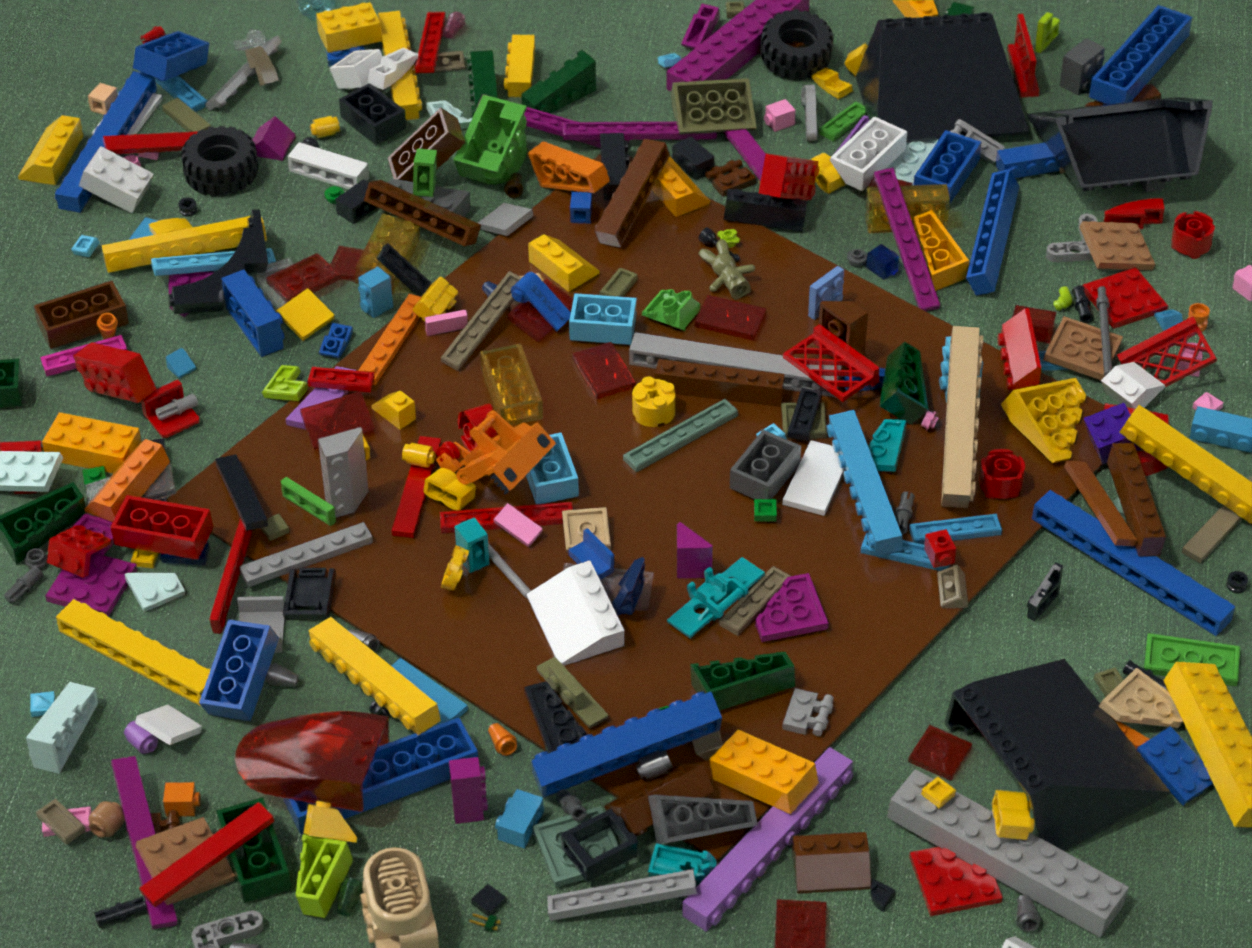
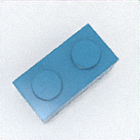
M376 267L358 277L360 307L365 313L375 318L393 308L391 277L379 267Z
M516 789L513 797L508 798L503 815H499L496 820L495 829L498 832V840L525 849L533 834L532 826L539 823L544 813L543 797Z

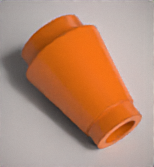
M103 313L97 320V326L104 340L115 337L118 320L111 313Z
M494 723L489 727L488 732L497 753L504 756L512 754L517 748L516 737L499 723Z

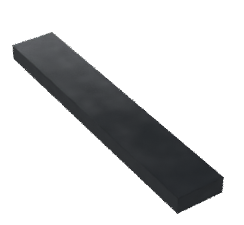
M237 455L215 458L216 467L245 529L248 531L267 527L268 519Z

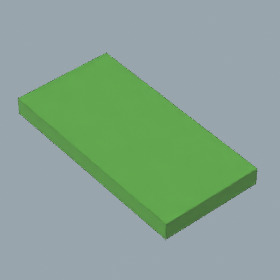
M1148 633L1144 669L1152 670L1154 675L1167 676L1175 662L1215 664L1225 685L1237 686L1240 646Z

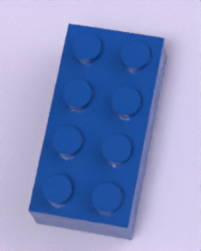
M176 31L137 46L135 48L133 69L140 71L141 74L156 77L158 81H167L170 78L205 65L207 63L210 43Z
M945 130L914 175L913 194L949 206L979 162L982 142Z
M241 270L221 278L226 309L258 354L263 357L283 349V339H285V336L281 329V324H283L281 315L274 311L270 300L265 299L262 289L256 287L253 277L248 276L245 270Z
M228 620L199 704L208 715L251 721L279 640L278 635L270 625Z

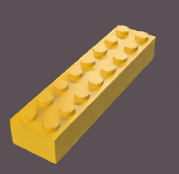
M1175 662L1163 681L1207 768L1209 776L1234 827H1252V737L1215 664Z

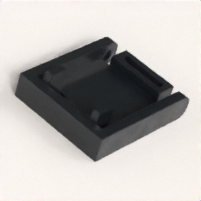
M291 568L282 613L285 620L328 619L330 617L336 580V569L330 568L328 573L326 568H300V578H297V569ZM298 608H315V610H298Z

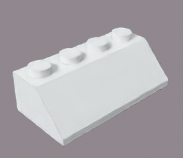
M873 117L830 158V161L846 184L863 191L874 180V171L886 169L906 150L907 131Z

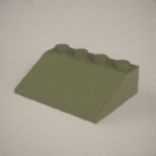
M749 78L673 83L671 100L679 134L725 132L741 129L756 130Z

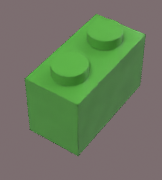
M417 148L413 171L414 195L433 197L436 186L437 150Z

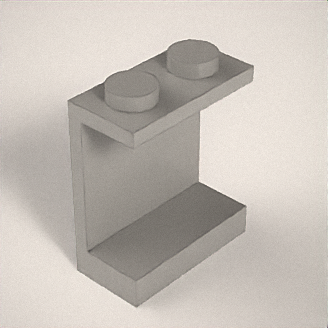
M238 597L239 621L270 625L279 637L274 653H282L285 618L282 615L284 597Z

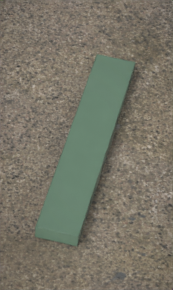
M723 399L623 455V461L635 472H638L737 417L738 410L726 399Z

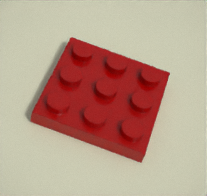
M1136 267L1083 284L1086 296L1096 308L1098 288L1100 286L1106 288V297L1109 299V308L1107 309L1108 323L1113 329L1154 316L1155 313L1166 311L1168 308L1166 302Z
M935 847L910 852L909 858L930 916L1002 903V895L996 879L987 874V870L977 864L970 865L956 857V853L945 847L943 849Z

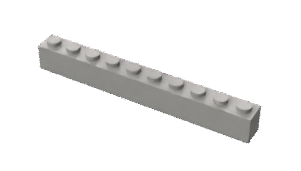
M636 332L629 349V365L656 369L658 359L781 373L785 374L784 389L800 392L801 388L823 391L822 395L835 397L786 361L783 355ZM806 365L809 369H819V365ZM822 365V369L834 370V365ZM837 365V370H841L842 366ZM821 376L824 380H834V376ZM837 376L838 381H841V376Z

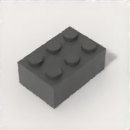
M762 430L730 469V489L753 499H773L799 466L801 446Z

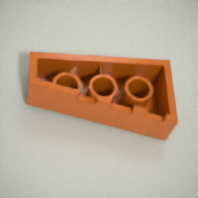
M543 141L528 152L540 187L596 193L610 182L607 169L603 163Z

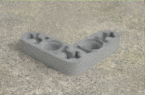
M804 85L801 89L802 106H805L806 141H816L815 85Z
M1092 214L1081 215L1079 217L1078 229L1082 241L1051 243L1047 246L1046 258L1051 262L1093 260L1080 230V225L1082 221L1098 222L1097 218ZM1071 250H1078V251H1080V252H1079V253H1073V252H1071Z
M247 911L199 925L192 932L194 948H219V946L256 936L263 931V917L257 911ZM254 921L255 925L251 926L249 922ZM228 926L235 929L231 934H223L221 932L223 928ZM200 936H206L208 945L203 946Z

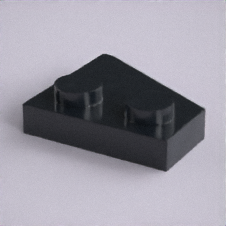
M1055 562L1035 594L1029 598L1026 606L1028 607L1027 618L1035 622L1058 597L1063 565Z

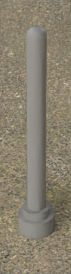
M488 543L489 558L521 594L527 598V593L531 592V590Z

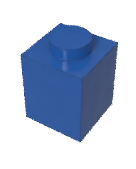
M572 192L570 222L590 224L592 193Z

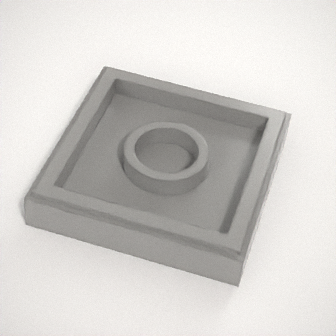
M503 203L479 221L478 224L482 225L481 230L508 236L534 214L532 209Z

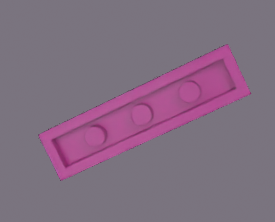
M122 335L93 342L127 350ZM88 344L40 357L46 377L77 369L73 355Z

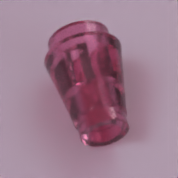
M458 11L451 13L443 35L448 39H452L465 26V16Z

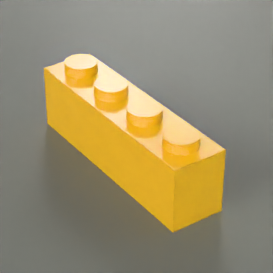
M512 35V42H508L507 65L509 66L505 68V76L508 78H504V89H508V97H521L522 93L532 87L535 35Z

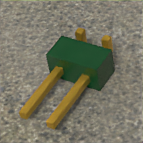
M474 913L472 916L487 920L486 924L469 920L471 923L483 926L484 931L491 933L493 930L497 931L498 928L495 925H500L501 923L500 920H497L496 916L490 915L487 918Z

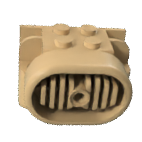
M387 848L374 854L365 865L363 872V894H360L369 943H374L375 948H439L430 892L419 856L403 848Z

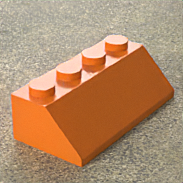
M147 439L142 441L84 508V511L113 522L126 495L142 497L170 463L163 446Z

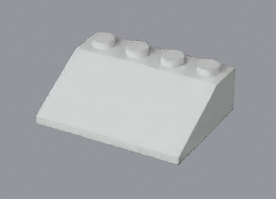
M591 561L568 567L527 593V598L550 648L563 666L624 646V629Z

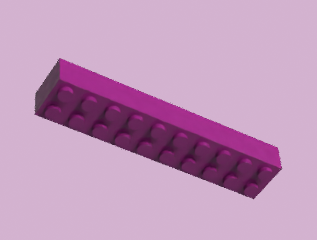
M810 0L753 1L666 71V89L672 91L674 82L727 80L759 53L762 30L770 18H773L778 13L782 14L786 10H789V12L793 10H799L800 12H804V10L809 11Z

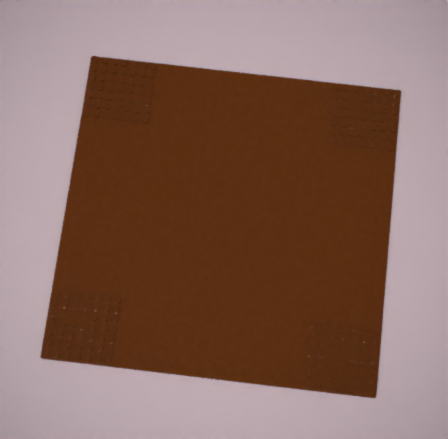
M601 154L593 160L601 162ZM629 156V163H630L634 158H632V157ZM602 187L596 193H592L590 224L570 222L572 192L580 191L555 189L532 208L534 215L508 236L501 234L496 236L444 278L449 282V285H452L458 291L454 298L456 303L450 310L446 309L444 312L450 313L466 310L469 322L488 298L482 290L483 284L490 281L498 285L509 271L518 276H524L527 272L540 273L544 283L571 312L575 293L600 295L602 288L616 271L622 268L638 274L637 281L624 295V297L636 298L637 317L634 334L636 332L783 355L784 352L813 334V328L819 325V317L813 320L808 316L810 285L838 265L762 225L723 220L725 206L708 198L710 200L709 205L675 217L652 190L622 246L616 247L601 244L594 230L596 224L599 223L603 216L604 209L611 201L604 200ZM709 227L716 234L717 242L720 240V237L717 236L719 231L727 229L737 231L736 236L739 238V243L728 249L733 254L740 256V260L735 262L736 267L750 264L755 266L754 272L742 274L751 286L749 294L734 300L725 284L715 292L710 291V285L719 276L715 274L712 265L700 258L699 251L701 249H708L716 256L719 252L716 245H705L698 240L703 229ZM543 234L558 239L597 268L600 274L568 292L529 262L528 243ZM844 269L842 301H853L868 311L865 357L878 367L886 368L887 356L904 341L920 350L928 411L932 413L935 411V416L938 417L934 429L929 428L928 431L921 426L926 413L912 424L906 422L907 427L896 472L878 471L895 518V510L900 504L901 494L908 492L907 499H909L910 493L915 495L912 506L913 516L909 519L907 532L902 534V540L913 542L909 530L910 524L997 514L1002 529L1001 535L953 541L956 547L955 563L950 564V567L958 565L964 572L969 604L1043 527L1032 520L1034 504L1049 490L1061 495L1068 501L1079 489L1064 468L1066 461L1052 463L1009 420L1001 406L1003 401L1011 394V391L1006 388V378L1008 376L1004 375L1003 372L1005 361H1001L1000 350L983 342L981 349L983 369L977 417L979 418L977 437L974 438L978 439L976 457L972 459L977 461L974 480H971V482H975V495L973 501H969L968 508L942 507L947 403L945 391L940 388L939 378L942 377L941 362L944 361L942 347L945 346L946 337L952 335L953 325ZM672 289L677 294L682 291H690L693 299L700 303V314H696L685 327V331L642 316L643 310L661 290ZM532 304L530 310L511 311L509 306L459 371L441 362V357L463 329L427 336L425 321L420 317L376 386H372L371 393L348 392L327 434L286 425V418L316 388L309 387L300 401H289L220 456L237 455L266 517L270 518L279 514L289 527L288 534L271 541L268 540L261 528L253 529L246 557L256 561L364 522L372 535L373 543L304 567L326 568L328 573L330 568L336 569V580L330 611L358 630L374 634L381 645L544 751H546L526 698L524 687L545 682L546 680L537 672V666L555 656L528 598L521 594L490 558L489 565L472 573H469L463 565L459 583L457 582L454 591L441 588L448 562L453 558L451 554L456 546L455 532L441 533L440 512L459 511L447 507L442 501H436L426 495L414 538L392 536L391 530L411 467L410 464L402 460L405 444H418L419 437L424 436L441 438V446L444 442L451 441L453 443L457 442L466 448L461 439V436L464 435L463 429H458V414L464 410L489 403L493 410L499 413L513 427L523 422L529 426L538 422L549 435L562 433L578 476L579 496L544 504L572 502L573 510L607 508L611 543L610 551L614 554V572L600 581L611 603L616 598L620 589L618 583L632 563L641 557L645 559L643 574L645 582L636 609L632 615H617L624 629V646L564 665L608 714V719L592 728H588L559 696L563 706L573 714L574 720L579 726L583 727L586 735L593 734V736L601 734L602 730L607 727L615 726L617 728L625 725L624 722L630 718L638 717L640 719L646 717L647 713L654 709L669 706L678 700L685 702L692 699L691 696L696 694V691L691 684L690 664L698 663L699 666L710 665V661L719 660L720 663L734 662L733 658L739 657L750 660L754 659L755 655L785 651L795 666V687L720 710L722 721L719 732L723 745L737 730H740L815 763L964 609L941 607L938 570L861 553V546L866 535L861 523L863 518L862 515L858 516L855 507L857 502L856 499L852 500L849 490L851 486L846 484L844 474L825 516L783 505V498L796 473L795 470L773 497V499H776V522L754 521V499L730 489V469L757 438L756 434L773 423L783 431L781 407L728 401L738 410L737 417L644 469L635 472L623 461L624 454L721 400L675 394V415L668 424L660 423L658 427H647L638 423L632 412V392L634 387L642 382L644 377L650 376L655 379L656 369L629 365V349L631 346L629 344L570 340L569 320L556 331ZM390 322L332 368L334 369L336 366L358 371ZM812 342L807 348H817V346ZM794 354L793 357L804 358V354ZM807 354V358L819 359V354ZM822 355V359H831L827 355ZM1041 372L1039 385L1057 381ZM839 387V391L842 393L846 392L845 387ZM882 388L858 391L844 402L837 397L822 395L820 402L824 403L826 425L830 424L829 415L854 410L867 445L872 441L873 434L884 419H900L879 406ZM784 389L782 403H797L800 392ZM402 391L415 402L416 420L401 430L372 409L374 403L388 394ZM1086 396L1085 401L1080 403L1079 408L1082 409L1081 419L1078 424L1075 423L1074 429L1077 430V435L1073 445L1070 444L1069 450L1072 451V455L1067 461L1086 462L1093 474H1095L1103 464L1088 436L1084 418L1103 411L1104 405ZM361 427L363 436L370 448V458L365 461L369 491L355 512L336 517V522L330 526L283 497L281 480L287 477L326 501L318 439ZM828 433L826 438L809 439V441L786 439L801 446L800 462L811 440L833 446V437L829 438ZM994 449H1008L1013 451L1015 456L1019 457L1020 455L1023 458L1025 472L1023 487L1018 497L989 499L984 495L983 490L979 486L981 460L988 455V452ZM436 460V464H435L433 473L436 472L438 469H440V466H439L437 460ZM214 461L171 495L167 502L210 509L214 526L211 534L232 546L240 516ZM463 465L462 467H460V468L455 472V474H456L460 469H462V468H464V467H466V466ZM492 473L490 475L486 474L473 482L476 486L475 497L460 510L505 507L507 504L511 506L536 505L526 475L512 490L504 494L505 490L501 491L502 487H498L497 482L494 483V478L491 479L494 474ZM681 522L713 545L712 570L714 576L726 571L741 557L763 570L765 574L772 566L790 576L809 573L828 621V629L761 642L755 625L756 618L737 636L719 626L722 618L720 617L715 621L711 620L691 638L670 625L667 619L691 600L687 591V585L693 581L697 589L705 582V578H677V524ZM563 524L540 526L542 533L529 547L504 529L485 530L491 547L531 591L568 567L577 565L569 556V553H566ZM300 569L297 570V578H300V577H299V570H300ZM289 573L278 578L288 583ZM737 600V601H736L735 603H733L729 608H727V609L724 611V615H725L739 600ZM698 608L695 610V612L698 614H702L705 609ZM795 688L817 693V701L819 702L824 700L825 695H831L834 698L832 712L827 717V727L823 730L821 736L814 735L811 728L807 729L805 735L783 730V722ZM813 712L812 717L815 718L819 713ZM692 741L666 751L673 766L668 771L683 763L704 766L714 789L712 793L707 795L708 798L753 801L757 822L773 807L713 780L710 760L706 761L695 753ZM639 761L590 780L616 798L649 782L646 777L641 779L636 765L640 764ZM752 827L682 841L701 853L708 851L718 862Z

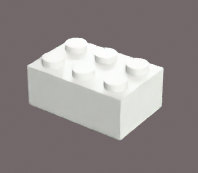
M100 146L83 171L79 186L133 213L149 189L154 174Z

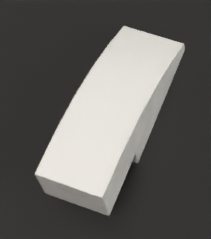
M402 48L381 57V64L369 69L368 83L380 89L391 86L410 69L418 59L419 54Z

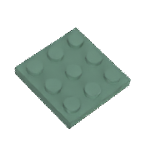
M601 806L586 810V817L581 821H575L571 815L532 826V832L555 888L584 880L561 849V833L603 813ZM610 827L580 842L591 859L618 846ZM625 863L608 872L625 868Z

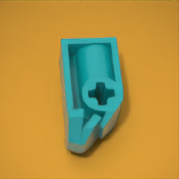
M656 843L648 870V877L693 869L697 887L713 871L717 863L716 859L708 851L700 853Z

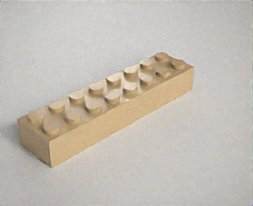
M953 326L942 507L968 508L969 501H973L975 495V482H971V480H974L977 461L972 459L976 457L978 439L974 438L977 437L979 418L977 417L980 405V398L978 397L981 377L977 376H980L982 366L981 349L983 346V335H979V328Z

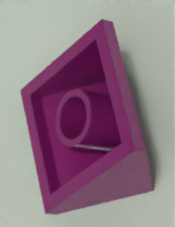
M274 116L258 128L252 139L256 145L257 157L283 161L296 136L292 130Z
M679 522L677 524V578H705L704 571L708 567L712 568L713 545Z

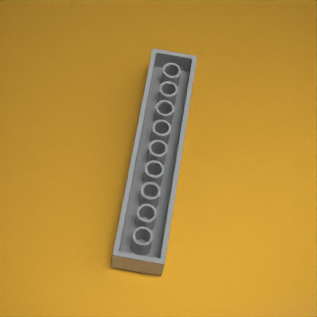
M916 769L890 799L887 818L938 847L942 849L945 847L956 853V857L973 866L975 863L986 869V873L1024 895H1029L1034 901L1098 937L1103 935L1124 906L1129 889L1128 886L1032 833H1029L1027 840L997 837L993 812L956 792L955 796L939 809L921 795L922 789L934 779Z

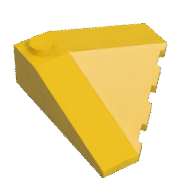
M1077 378L1013 390L1001 404L1011 423L1052 463L1067 461L1071 458L1072 451L1069 450L1070 444L1073 445L1075 442L1077 430L1074 427L1075 423L1078 424L1080 422L1082 409L1079 407L1080 403H1083L1086 398V393Z

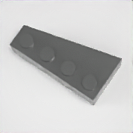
M391 179L388 182L413 194V182ZM435 186L433 197L418 196L463 217L471 210L470 192Z
M664 795L648 796L658 844L757 826L753 801Z

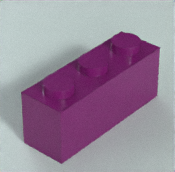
M478 757L449 760L455 824L484 821L483 811L488 810L484 766L479 767Z

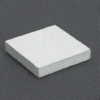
M169 705L138 715L135 721L137 725L168 745L200 734L202 730L200 724Z

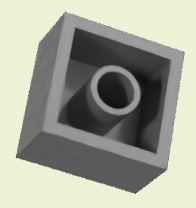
M1085 38L1063 56L1060 86L1076 95L1087 90L1091 86L1092 78L1102 68L1105 59V47Z

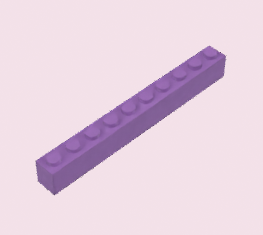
M829 747L815 762L819 784L791 814L772 807L757 823V826H754L696 887L697 894L689 895L683 901V917L704 931H707L712 925H717L722 918V914L727 909L733 908L738 897L750 889L752 882L765 873L767 866L780 857L782 850L787 845L790 846L793 843V836H796L801 830H805L815 814L819 815L829 799L833 800L843 784L846 785L853 777V761Z

